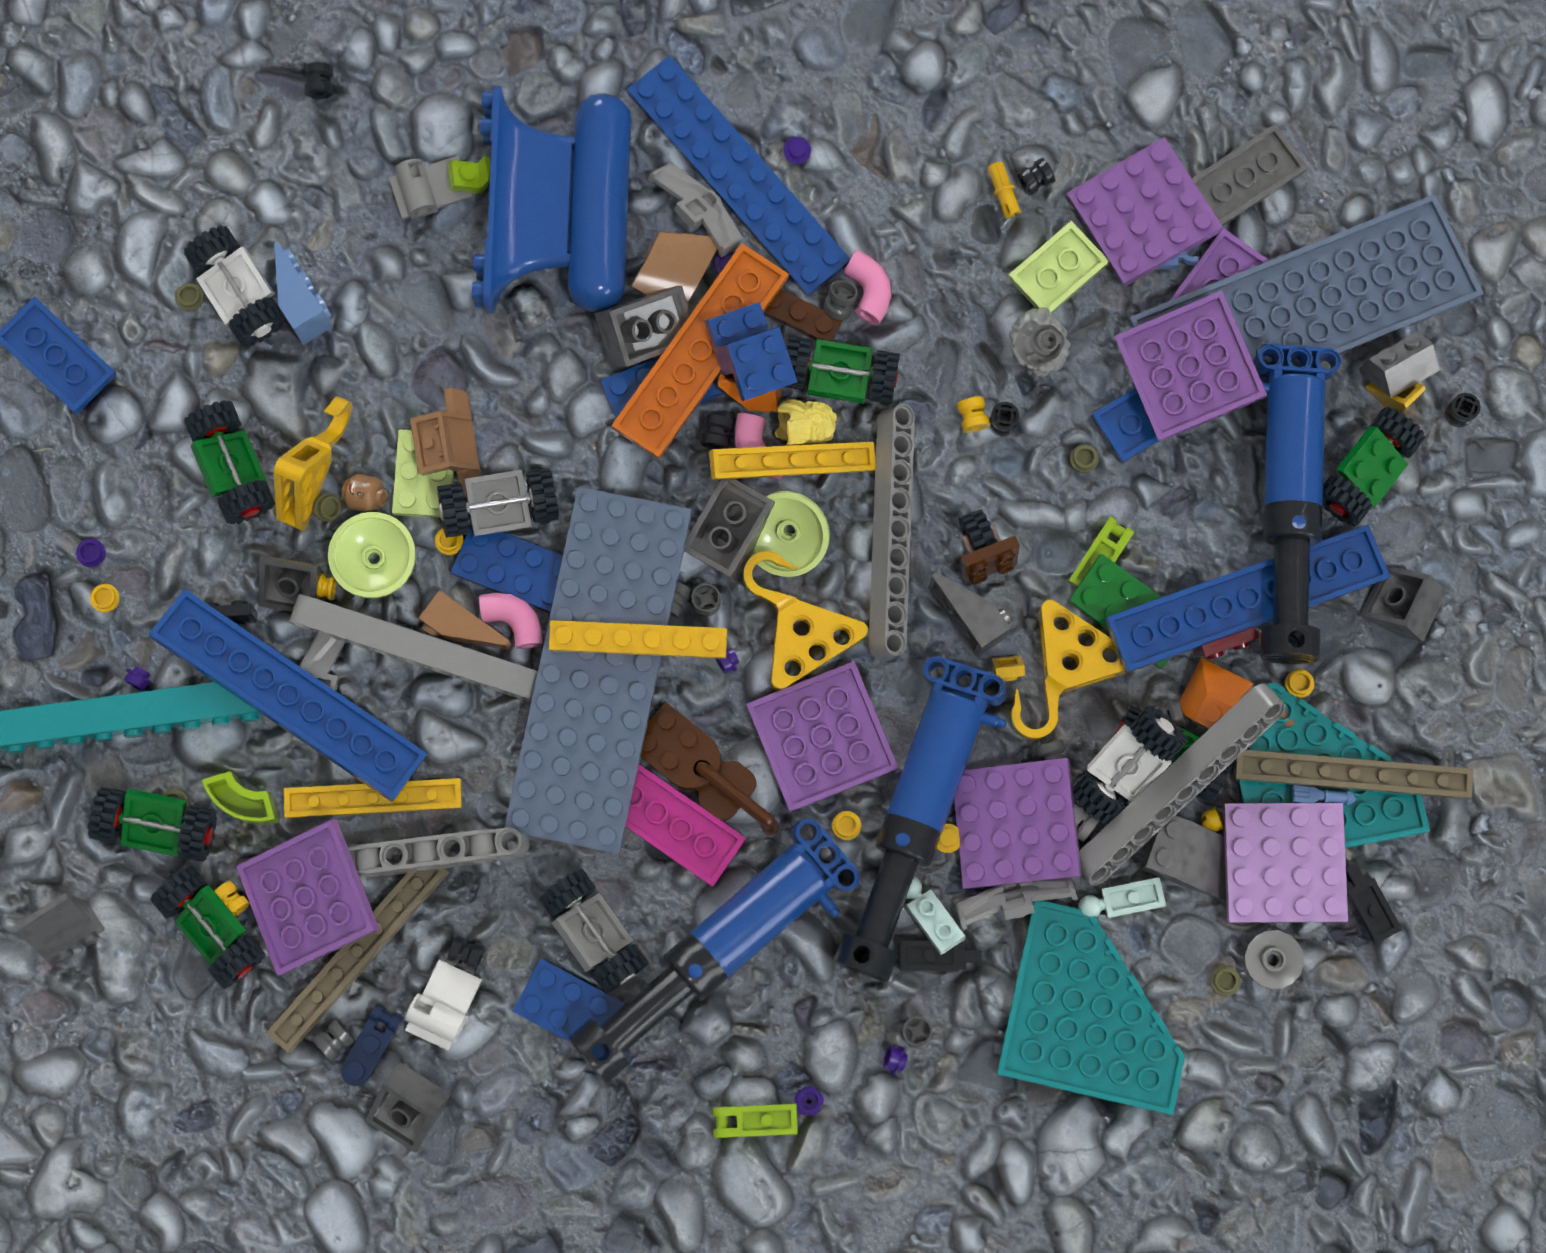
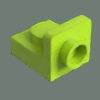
M483 156L478 163L451 160L447 165L450 191L482 194L490 185V157Z

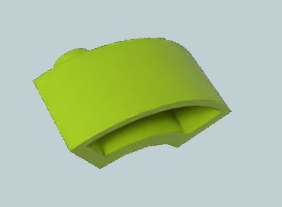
M231 771L202 780L204 788L212 801L234 818L254 825L281 823L274 796L267 790L255 792L244 788L237 775Z

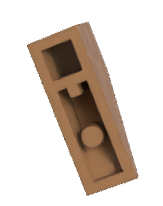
M440 590L419 616V620L423 624L421 629L432 637L436 638L439 635L448 641L509 650L512 647L511 642Z

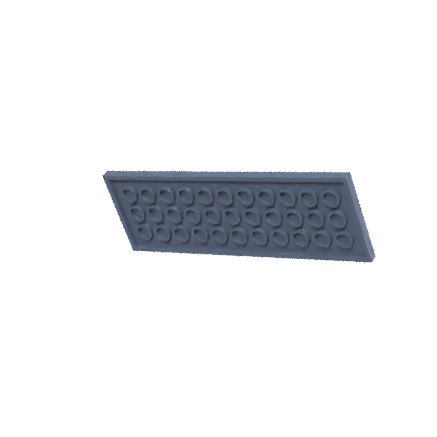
M1433 194L1131 316L1128 322L1132 329L1222 290L1252 361L1260 349L1267 344L1330 348L1341 355L1478 299L1484 293L1436 195ZM1262 356L1264 363L1274 365L1270 357ZM1291 358V362L1295 367H1302L1300 360ZM1259 376L1261 382H1267V377Z
M583 487L577 488L504 828H514L525 835L616 854L621 853L662 656L550 651V620L668 626L692 509Z

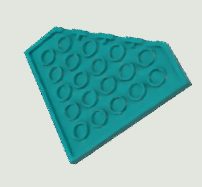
M1278 683L1267 684L1285 704V710L1289 717L1286 719L1280 717L1246 750L1395 762L1378 748L1358 738L1355 733L1321 714V711L1287 692ZM1292 718L1296 724L1287 728L1285 722ZM1237 780L1242 804L1293 803V785ZM1315 787L1320 791L1325 789L1340 792L1350 791L1356 796L1353 804H1343L1345 849L1430 832L1422 795Z
M1033 901L1035 913L1030 914L996 1074L1173 1115L1185 1055L1180 1047L1177 1046L1164 1022L1146 998L1144 991L1133 974L1128 970L1121 955L1100 926L1099 921L1095 916H1086L1081 909L1046 901Z

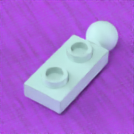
M914 876L906 897L913 901L907 904L906 909L941 956L964 941L965 935L931 889L924 894L921 893L922 884Z
M1160 877L1101 889V899L1093 895L1084 896L1079 901L1078 909H1081L1086 916L1097 917L1102 910H1105L1106 917L1109 919L1166 906Z

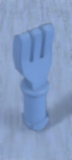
M1292 786L1293 803H1317L1318 801H1323V803L1350 805L1356 800V796L1350 791H1328V789L1320 791L1315 787Z

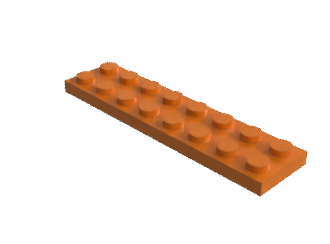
M741 243L611 425L612 429L659 460L721 372L704 320L760 302L764 313L789 278V274Z

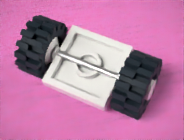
M218 226L216 229L213 227L210 228L209 232H206V230L202 232L200 237H194V241L187 244L188 247H185L184 255L197 274L199 273L200 276L196 278L224 324L231 328L242 346H248L249 344L252 346L257 341L260 343L264 338H269L272 336V333L279 331L278 328L284 325L283 322L286 319L274 299L271 298L275 293L247 249L239 246L227 226Z
M1147 706L1130 724V728L1124 724L1088 764V772L1072 790L1073 794H1075V800L1080 801L1078 804L1086 809L1085 812L1088 815L1091 813L1095 820L1099 819L1101 823L1109 824L1129 805L1127 803L1128 800L1132 802L1172 763V758L1187 743V737L1183 734L1182 728L1176 726L1178 723L1175 720L1169 719L1170 716L1168 714L1164 715L1162 710H1156L1153 706Z

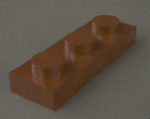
M781 289L763 313L765 316L814 340L819 339L833 342L843 320L832 319L823 309Z

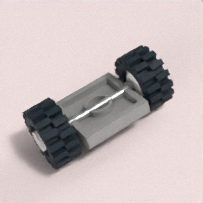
M550 468L526 472L527 493L525 491L522 470L464 479L467 502L465 501L461 483L437 486L439 510L445 537L469 534L468 514H470L474 537L531 528L528 504H530L535 523L558 520V501Z
M580 868L553 885L551 889L540 896L539 900L551 918H557L552 923L585 972L603 961H607L594 971L592 976L603 992L608 994L638 974L649 962L636 943L627 947L633 940L600 893L583 903L580 902L596 889V886L584 869Z

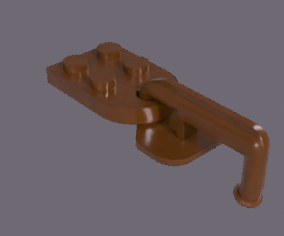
M665 702L648 722L641 759L678 788L689 791L698 790L700 806L719 820L726 821L731 819L741 808L762 825V831L766 835H775L779 830L778 822L769 812L750 798L757 786L754 774L737 761L721 762V754L716 743Z

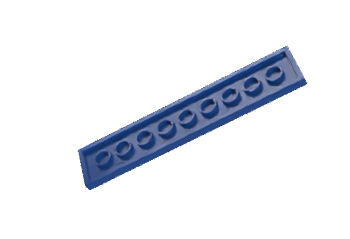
M670 55L627 88V94L721 198L777 264L789 274V277L807 298L848 265L850 261L849 256Z
M1369 524L1310 546L1309 608L1391 578ZM1275 558L1106 617L1104 619L1125 673L1127 674L1188 652L1201 645L1250 627H1257L1273 621Z
M186 589L182 591L149 633V638L392 803L427 757L425 751Z

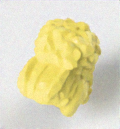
M788 399L778 406L777 412L780 425L775 431V436L779 440L787 441L785 446L826 444L827 441L830 442L832 440L837 416L828 404L818 401L803 403L799 400Z

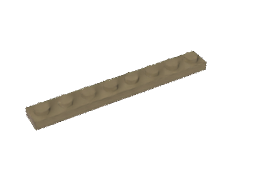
M1245 750L1235 759L1234 780L1459 799L1472 798L1473 769L1253 750Z
M444 868L407 873L373 911L380 930L340 948L266 1034L290 1054L446 878L449 872Z

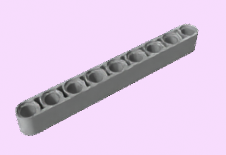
M898 404L884 409L879 413L877 419L869 650L877 659L899 656L904 653L907 645L915 425L914 412L907 404Z
M299 594L289 620V623L325 636L331 634L334 635V639L524 701H532L538 673L536 670L306 595Z
M1259 684L1252 688L1079 851L1081 873L1090 885L1095 886L1106 881L1283 715L1286 707L1285 704L1267 684Z

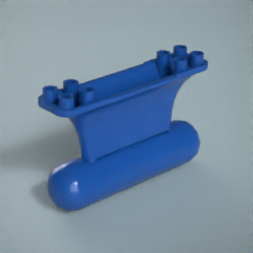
M493 86V91H482V108H484L485 118H481L480 134L483 135V145L492 146L488 232L487 239L485 240V254H474L473 259L477 280H483V282L472 283V298L475 299V307L485 308L486 313L489 314L495 313L499 298L509 284L528 273L551 268H569V296L583 310L596 313L616 306L622 299L625 290L631 143L630 110L617 96L606 93L590 95L580 103L577 109L574 136H563L537 130L519 120L507 106L501 86Z

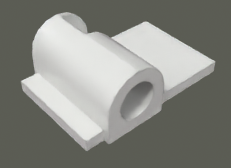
M439 960L423 994L418 993L408 1009L405 1021L409 1023L405 1031L449 1051L452 1043H456L468 1018L466 1013L482 979Z

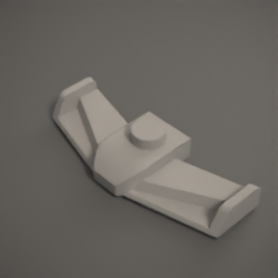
M671 162L649 174L648 181L650 183L657 184L680 200L676 204L674 211L692 230L702 224L704 225L719 250L721 257L738 248L743 241V237L723 206L721 198L712 189H708Z
M317 633L300 667L337 692L339 677L329 673L345 642L334 639V635L331 634L325 636ZM292 735L293 741L302 745H307L298 738H296L294 735Z
M1071 878L995 886L956 903L955 907L961 928L964 930L967 929L966 925L1000 910H1003L1006 920L1022 918L1025 915L1035 913L1033 901L1072 897V900H1076L1077 894Z

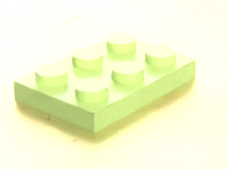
M1070 221L1008 275V279L1036 309L1046 307L1051 315L1109 264V260Z
M399 429L392 514L393 516L441 518L437 486L453 484L454 471L449 469L425 476L418 473L412 430Z

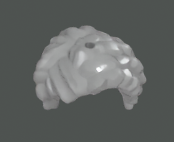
M1041 307L1040 309L1028 310L1018 317L1012 325V330L1009 333V338L1011 339L1009 346L1013 353V359L1018 361L1021 367L1027 366L1036 376L1045 377L1049 372H1055L1063 367L1070 353L1069 347L1071 344L1066 339V329L1059 320L1050 316L1048 308Z

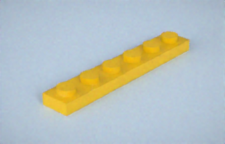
M874 442L712 449L709 451L711 480L875 471L876 466Z
M550 620L549 650L726 659L728 629Z
M460 778L408 781L393 803L366 784L284 788V818L286 819L463 809L462 780Z

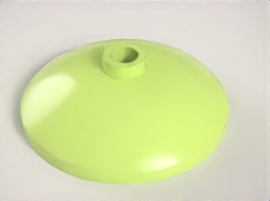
M780 491L767 495L766 497L773 500L775 504L751 556L761 551H772L798 567L794 571L776 566L767 561L757 564L765 571L777 576L794 577L809 572L820 563L828 549L830 531L824 513L816 503L799 493ZM787 525L793 526L794 529H795V532H794V533H789V532H787L786 526H787Z
M380 512L361 513L346 520L334 533L328 549L329 567L335 580L349 593L363 598H380L397 591L409 579L416 561L415 544L408 529L396 518ZM373 555L380 556V560L376 564L370 563V558Z

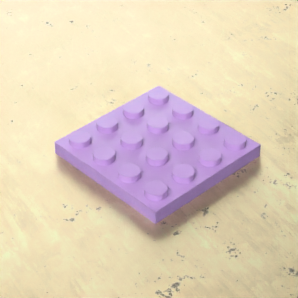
M1343 803L1223 805L1227 923L1348 922Z

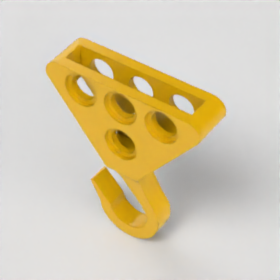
M336 396L324 410L325 413L333 416L329 427L315 437L302 440L277 460L274 467L276 520L301 531H305L313 513L314 500L321 492L332 462L331 448L340 440L350 420L353 408L351 401Z
M761 551L751 556L743 570V581L751 594L766 600L776 608L777 619L770 685L774 690L780 691L791 686L861 641L866 636L868 628L862 621L802 602L796 597L758 586L753 580L752 571L761 562H771L776 566L794 571L798 569L797 566L784 560L775 552ZM798 621L805 622L809 627L808 634L805 636L797 635L793 630V624ZM837 630L845 631L849 636L848 643L845 645L836 643L833 638L834 632ZM815 645L822 647L825 653L822 660L812 659L809 655L810 647ZM789 661L797 662L800 666V673L796 676L788 675L784 669L785 663Z
M1054 600L1045 601L1038 612L1045 676L1043 685L1048 711L1047 724L1040 729H1030L1023 724L1020 716L1021 704L1018 689L1014 692L1013 708L1010 713V720L1014 730L1021 737L1029 740L1045 738L1053 731L1058 722V700L1062 693L1126 674L1113 640ZM1064 618L1068 622V629H1057L1054 625V619ZM1088 634L1092 638V645L1088 647L1081 645L1078 641V635ZM1112 650L1115 652L1117 661L1114 663L1105 661L1102 655L1103 651ZM1065 657L1073 658L1076 661L1077 668L1075 670H1067L1062 664V659Z

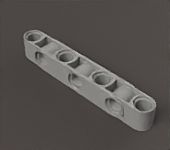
M500 828L362 844L348 849L359 878H371L519 858L527 853L529 840L524 833L514 828ZM516 835L518 837V844L514 849L509 850L507 842L512 836ZM459 843V854L451 857L450 849L452 845ZM401 850L403 858L401 862L394 864L393 856L397 851Z

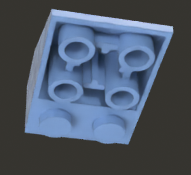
M277 241L274 243L278 306L301 343L305 345L332 328L328 320L332 315L319 293L315 291L304 270L298 265L290 249L287 247L283 250Z

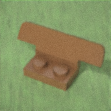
M448 388L444 389L447 411H437L410 418L418 473L425 476L449 469L457 471L458 482L461 483L464 496L467 498L464 479L481 476L469 398L463 390Z

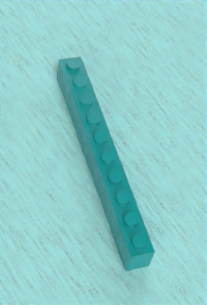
M216 682L0 711V751L7 750V754H17L25 752L26 747L36 746L37 750H47L54 748L56 743L64 742L66 746H77L84 744L83 740L95 738V742H107L113 740V736L124 734V738L141 737L142 732L153 731V734L170 733L171 728L182 727L183 730H196L201 728L200 724L212 723V726H225L230 724L229 720L241 719V722H255L259 720V716L264 715Z

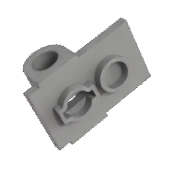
M459 155L423 166L420 159H409L395 167L396 175L389 177L402 220L407 218L413 220L436 213L439 208L472 198L471 193L450 191L447 165L451 160L460 161ZM409 164H416L411 168L408 166Z

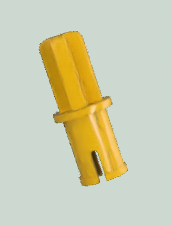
M1002 161L992 163L988 167V171L995 188L993 194L999 199L1004 218L1015 217V213L1017 215L1022 213L1013 191L1015 185H1011Z

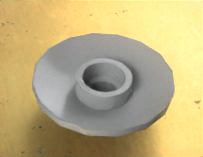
M1279 930L1265 931L1256 935L1248 944L1244 955L1245 967L1250 977L1258 985L1268 989H1283L1293 984L1301 975L1304 966L1303 951L1299 943L1291 935ZM1269 955H1274L1277 958L1275 966L1268 964L1267 958Z

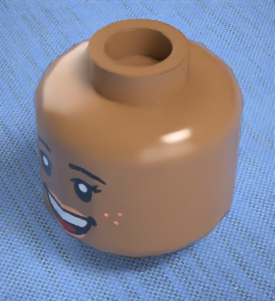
M355 474L345 481L342 488V499L351 510L364 513L376 512L380 506L385 505L387 491L384 490L381 479L363 474Z

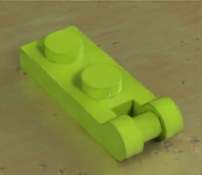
M1110 516L1068 583L1076 588L1099 554L1105 555L1115 563L1135 531L1129 527L1125 529L1117 524L1118 520ZM1110 533L1120 538L1117 544L1107 538Z
M796 1104L712 1108L713 1117H716V1129H713L714 1138L798 1134ZM728 1116H737V1128H728Z

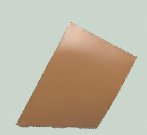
M659 231L645 254L646 260L631 286L646 295L682 286L688 303L710 264L717 247L710 236Z

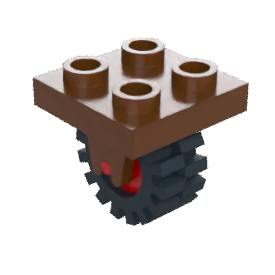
M981 509L958 518L960 531L963 534L961 544L966 555L961 556L960 577L964 585L969 583L976 585L987 580L989 575L997 572L1005 574L1015 568L1014 565H1017L1020 547L1015 535L1001 540L994 524H990L987 516Z

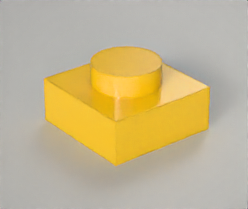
M1020 655L991 658L993 673L1003 681H1013L1018 677L1025 676V666Z

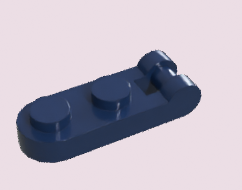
M379 1003L375 1005L368 1021L342 1065L341 1076L347 1084L362 1086L370 1080L401 1026L404 1017L397 1013L394 1015L385 1011L386 1007ZM379 1021L387 1025L384 1034L375 1029Z

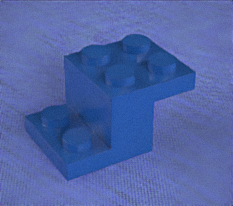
M760 302L704 320L722 375L733 373L742 401L797 383L780 327L768 329Z

